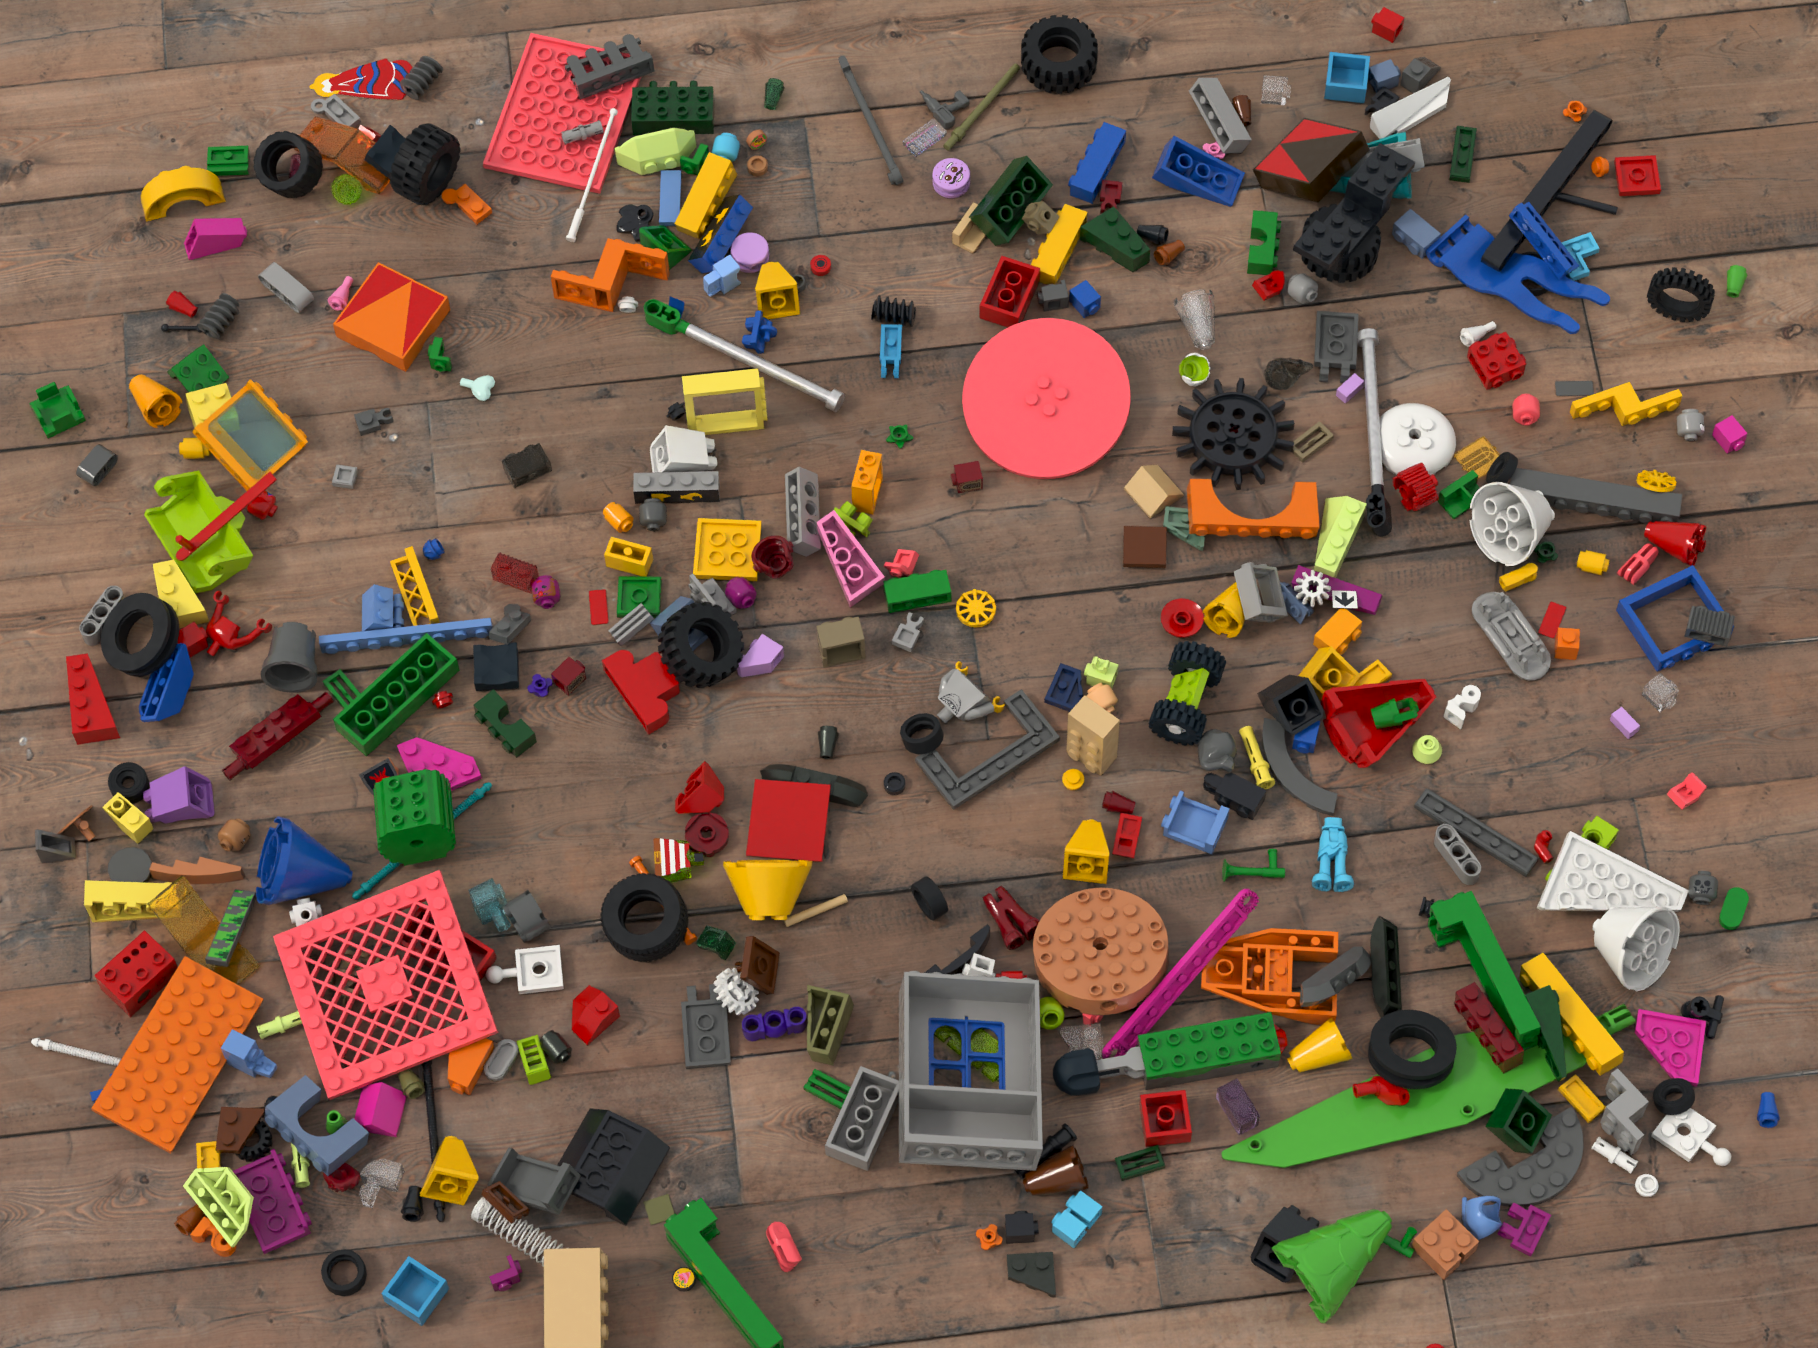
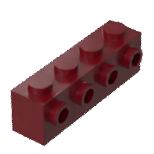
M1474 982L1456 991L1454 1002L1456 1010L1464 1017L1470 1030L1474 1031L1482 1047L1486 1048L1491 1055L1492 1061L1500 1068L1503 1074L1523 1064V1048L1478 985Z

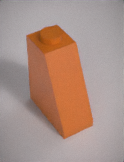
M485 1038L449 1052L447 1079L454 1092L471 1095L484 1071L486 1061L495 1049L492 1040Z

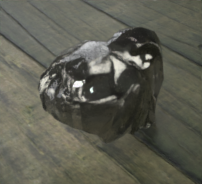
M1275 358L1268 362L1264 370L1266 383L1274 390H1287L1296 383L1301 375L1309 372L1313 368V364L1301 359Z

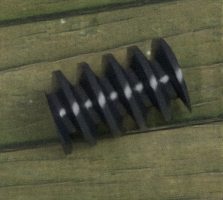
M878 295L873 304L871 320H874L875 316H877V320L881 322L885 316L886 323H890L893 318L894 324H898L901 319L902 326H906L909 321L910 327H913L916 307H914L912 300L906 306L905 299L902 300L901 304H898L897 298H894L893 302L890 303L889 296H887L883 302L881 295Z

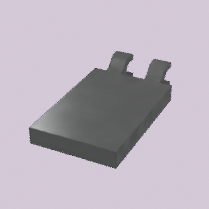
M1317 311L1314 367H1320L1319 382H1328L1329 368H1341L1340 383H1344L1349 379L1350 369H1356L1359 314Z
M709 984V1000H697L695 985L687 986L688 1001L681 1002L686 1069L731 1065L727 1006L723 1008V1001L716 999L719 994L714 992V989L717 987L714 984Z

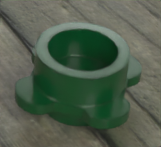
M1542 542L1540 545L1537 544L1534 549L1538 556L1537 560L1541 564L1549 560L1555 561L1558 558L1552 542Z

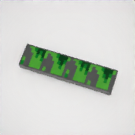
M234 890L205 958L207 964L228 967L255 903L256 892Z

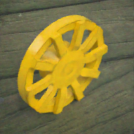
M1642 470L1636 478L1638 485L1656 492L1673 491L1677 484L1675 477L1669 476L1667 472H1657V470Z
M973 589L960 596L956 603V614L959 620L969 627H983L989 624L995 617L996 603L988 592ZM973 595L974 600H971L968 596ZM977 595H982L980 599L977 600ZM986 597L989 601L983 603L982 601ZM966 599L969 602V604L963 603L962 601ZM992 604L993 609L985 608V606ZM963 606L967 607V609L960 611L959 607ZM985 611L992 612L989 618L984 613ZM968 613L969 615L964 619L962 614ZM982 616L985 621L979 622V618ZM970 618H975L976 623L970 622Z

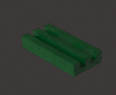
M1158 1145L1116 1157L1114 1160L1120 1173L1121 1181L1165 1168ZM1156 1153V1156L1122 1166L1123 1162ZM1159 1161V1163H1156V1164H1152V1165H1149V1166H1146V1167H1142V1168H1139V1169H1136V1170H1132V1171H1129V1172H1126V1173L1124 1172V1171H1127V1170H1130V1169H1134V1168H1137V1167H1140V1166H1144V1165H1147V1164H1150V1163H1154V1162Z

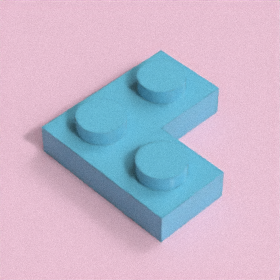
M1591 232L1561 242L1579 264L1577 269L1566 275L1573 281L1589 276L1590 271L1583 258L1599 253L1600 248Z

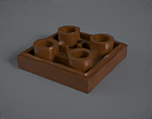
M1124 526L1123 567L1166 568L1167 527Z

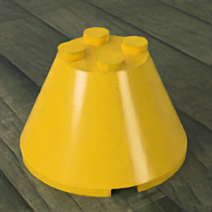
M737 860V862L723 861V867L745 915H749V919L765 920V916H771V919L787 920V915L791 914L812 868V861Z

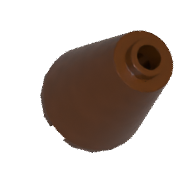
M1074 1145L1067 1147L1037 1166L1036 1171H1029L1025 1174L1026 1179H1023L1026 1192H1031L1033 1196L1089 1189L1087 1177H1083V1164Z

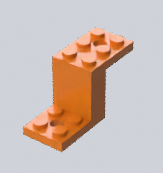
M608 238L593 279L584 275H573L567 271H552L551 282L554 298L613 312L628 272L668 280L670 272L667 252L658 248L652 249L641 244H631L620 239Z

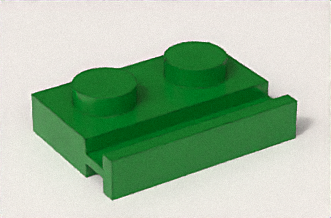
M249 146L208 147L207 170L217 176L249 175Z

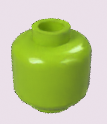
M1053 997L1041 998L1039 1000L1040 1027L1047 1030L1059 1027L1064 1021L1065 1015L1062 1005Z

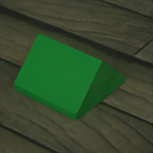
M664 225L647 226L639 229L641 245L652 249L658 248L667 252L669 270L692 251L691 248Z

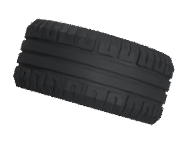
M651 873L634 874L617 882V885H614L604 898L600 914L602 929L611 945L624 957L638 962L656 961L671 954L680 945L679 943L683 941L688 928V911L679 891L665 878L655 874L651 875ZM643 901H655L663 906V920L654 931L638 935L630 933L626 929V916L636 904Z

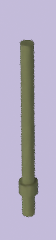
M1013 64L960 127H956L952 131V136L943 145L946 150L949 151L957 141L963 139L969 127L1020 70L1018 64Z

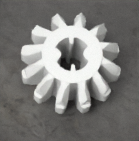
M1311 570L1310 576L1303 572V579H1296V582L1299 584L1294 587V591L1299 592L1296 598L1301 599L1304 597L1303 605H1306L1308 601H1311V607H1314L1315 601L1322 605V598L1328 599L1329 595L1326 592L1331 591V586L1326 585L1329 579L1321 580L1323 577L1322 572L1317 577L1314 570ZM1309 585H1313V587L1316 585V592L1312 593V590L1309 592Z

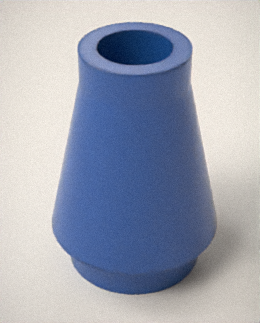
M1771 1092L1761 1094L1757 1114L1760 1126L1765 1128L1777 1126L1780 1120L1775 1096Z

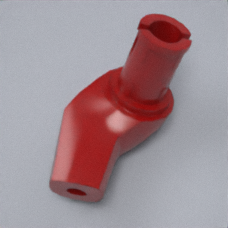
M1373 1076L1371 1081L1353 1084L1352 1087L1356 1098L1374 1094L1387 1105L1403 1106L1410 1099L1407 1089L1393 1085L1381 1076Z

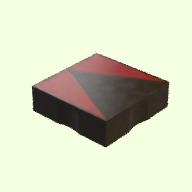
M1303 118L1253 169V172L1263 189L1278 193H1288L1298 198L1319 202L1338 183L1340 178L1352 169L1370 149L1362 131Z

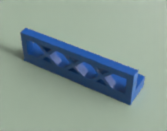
M1521 202L1515 206L1509 217L1559 280L1579 267L1576 260L1530 202L1524 205Z

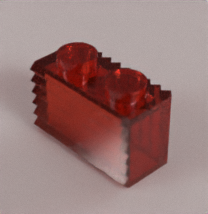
M500 552L491 566V574L494 581L532 594V583L539 577L536 565L533 566V564L525 563V561L521 562V559L517 560L513 556L509 557V555L506 556Z

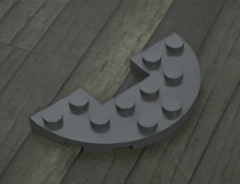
M1571 1106L1552 1117L1539 1140L1544 1149L1511 1168H1507L1495 1150L1457 1172V1177L1477 1196H1495L1500 1198L1501 1206L1510 1207L1513 1203H1516L1520 1206L1529 1207L1530 1204L1534 1206L1554 1198L1572 1181L1582 1159L1584 1147L1583 1132L1577 1114Z

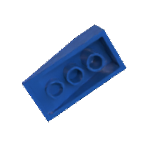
M1173 136L1164 146L1152 178L1170 188L1231 207L1245 172Z

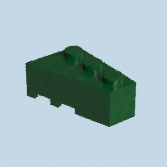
M1115 207L1110 208L1080 227L1081 241L1090 243L1100 253L1103 251L1111 256L1113 261L1129 271L1135 272L1150 262V248Z

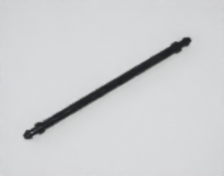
M429 1060L421 1065L424 1072L431 1162L433 1163L439 1149L432 1080V1060ZM435 1200L436 1218L439 1222H443L445 1219V1202Z

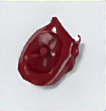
M347 1163L342 1164L329 1176L323 1172L328 1188L335 1192L353 1189L358 1185L361 1175L359 1171Z

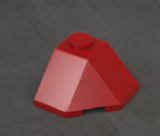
M706 761L688 778L686 782L688 785L684 790V794L682 792L679 793L675 800V812L678 814L710 812L714 807L717 808L723 803L724 786Z
M590 985L573 999L572 1032L587 1046L620 1017L618 1006L603 991Z

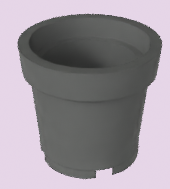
M298 622L283 623L282 627L278 628L277 625L273 629L268 656L264 660L261 669V679L266 685L289 693L304 692L316 685V633L313 629L311 632L307 629V625Z

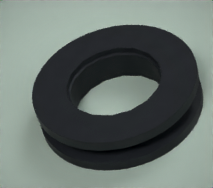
M136 593L124 598L111 610L103 625L101 649L104 658L112 667L135 677L146 676L157 671L168 661L177 645L179 637L177 614L170 604L152 594ZM148 615L151 616L153 620L151 639L139 652L130 654L127 649V637L130 629L140 618Z
M1399 1010L1383 1016L1374 1025L1370 1036L1368 1057L1377 1074L1389 1083L1407 1089H1425L1441 1083L1449 1076L1454 1065L1457 1044L1451 1029L1439 1018L1423 1011ZM1402 1037H1414L1429 1044L1435 1055L1422 1062H1411L1396 1055L1391 1049L1390 1044Z

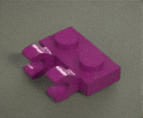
M1513 1203L1507 1215L1513 1219L1522 1220L1519 1228L1516 1229L1503 1222L1497 1234L1505 1239L1513 1240L1510 1245L1512 1248L1531 1257L1551 1215L1531 1204L1528 1210L1520 1205Z

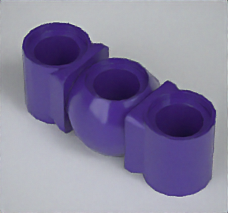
M801 1007L784 1009V1013L779 1010H770L763 1016L761 1013L758 1015H748L742 1021L743 1035L748 1041H757L760 1038L766 1039L765 1035L770 1038H779L786 1032L788 1035L791 1033H801L807 1027L806 1012ZM795 1017L802 1019L799 1023H794L791 1020ZM773 1021H777L780 1023L776 1027H772L769 1025ZM751 1025H755L758 1027L754 1031H749L747 1029Z

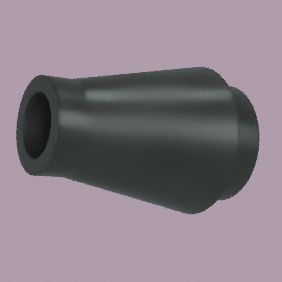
M820 727V731H818L820 758H833L839 737L837 727Z

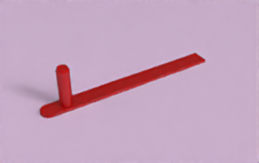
M271 472L267 473L190 541L182 535L176 536V542L182 546L177 551L176 558L179 561H183L277 481Z

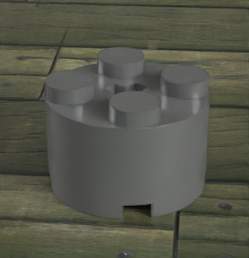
M529 890L510 900L502 907L524 943L531 941L551 928V925L544 917L543 912Z

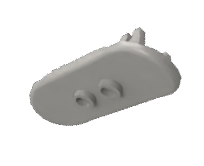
M1487 592L1477 597L1472 605V615L1512 672L1519 678L1527 681L1542 678L1550 668V653L1516 604L1504 592Z

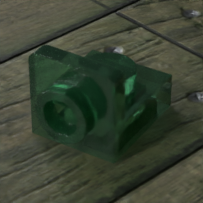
M706 925L696 944L701 949L716 953L722 960H727L736 942L727 931Z

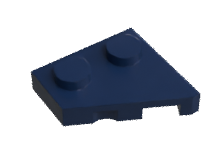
M1060 663L1045 696L1044 703L1070 712L1083 697L1081 670Z

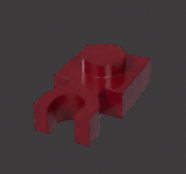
M1102 180L1100 201L1103 203L1101 204L1100 214L1104 213L1106 208L1115 207L1117 209L1116 203L1120 204L1123 182Z

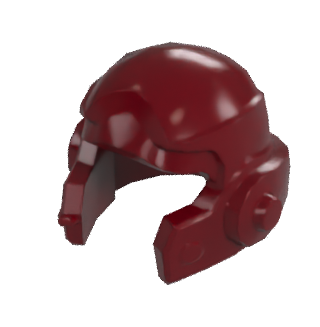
M771 535L762 539L755 545L751 554L753 569L773 579L781 578L790 572L794 566L792 557L794 545L791 541L788 542L781 536Z

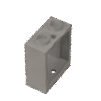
M1253 562L1241 565L1242 568L1234 571L1245 620L1272 623L1288 616L1276 567H1270L1267 564L1254 565ZM1256 579H1258V583H1259V587H1260V591H1261V595H1262V599H1263V604H1264V605L1261 604V599H1260V595H1259V591H1258Z

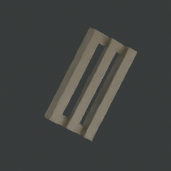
M1319 421L1293 441L1294 455L1298 456L1299 460L1303 463L1333 440L1334 435ZM1318 430H1321V431H1322V432H1320L1318 435H1316L1315 437H1313L1312 439H1310V440H1309L1305 445H1303L1301 448H1299V449L1296 448V447L1299 446L1301 443H1303L1305 440H1307L1309 437H1311L1314 433H1316Z

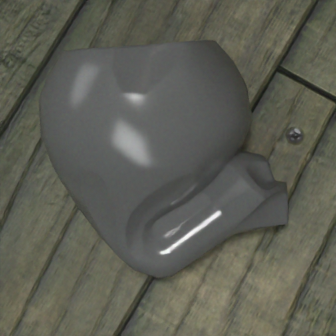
M1218 729L1206 731L1198 743V759L1201 767L1206 771L1224 769L1229 773L1234 769L1237 749L1233 736L1228 732H1222Z

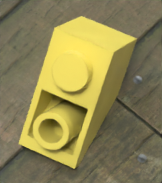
M119 792L102 807L118 827L137 844L153 830L150 819Z

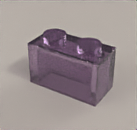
M1237 1078L1217 1088L1216 1099L1238 1135L1259 1125L1260 1115Z

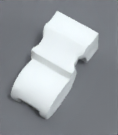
M1474 685L1464 687L1461 695L1457 694L1452 700H1448L1443 717L1461 729L1465 719V712L1472 713L1478 707L1481 697L1480 689Z

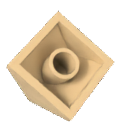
M1158 465L1141 466L1124 487V490L1150 519L1163 511L1166 506H1170L1184 497L1180 489Z

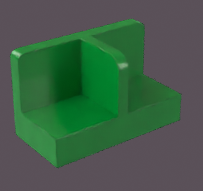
M1474 470L1462 476L1439 493L1438 503L1453 519L1471 509L1472 498L1480 488L1477 485L1478 475Z

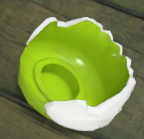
M1198 353L1188 354L1179 365V373L1183 381L1187 385L1194 387L1206 382L1210 374V362H1208L1205 356Z

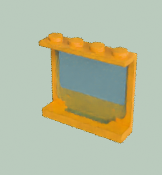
M251 379L240 391L203 423H199L192 431L246 491L267 473L271 472L274 474L308 443L306 434L301 429H296L292 424V419L286 413L282 414L277 408L278 404L271 397L268 398L263 393L264 389L262 386Z

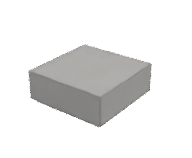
M336 464L332 485L354 489L358 473L357 467Z

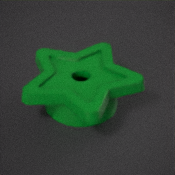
M906 424L889 427L891 434L886 439L888 443H896L901 449L905 442L913 440V436L907 431Z

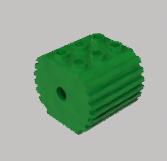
M424 769L383 778L380 782L375 783L373 792L378 851H380L381 855H384L385 859H389V862L392 863L398 862L407 866L447 857V853L454 850L456 838L451 784L444 774H440V771Z

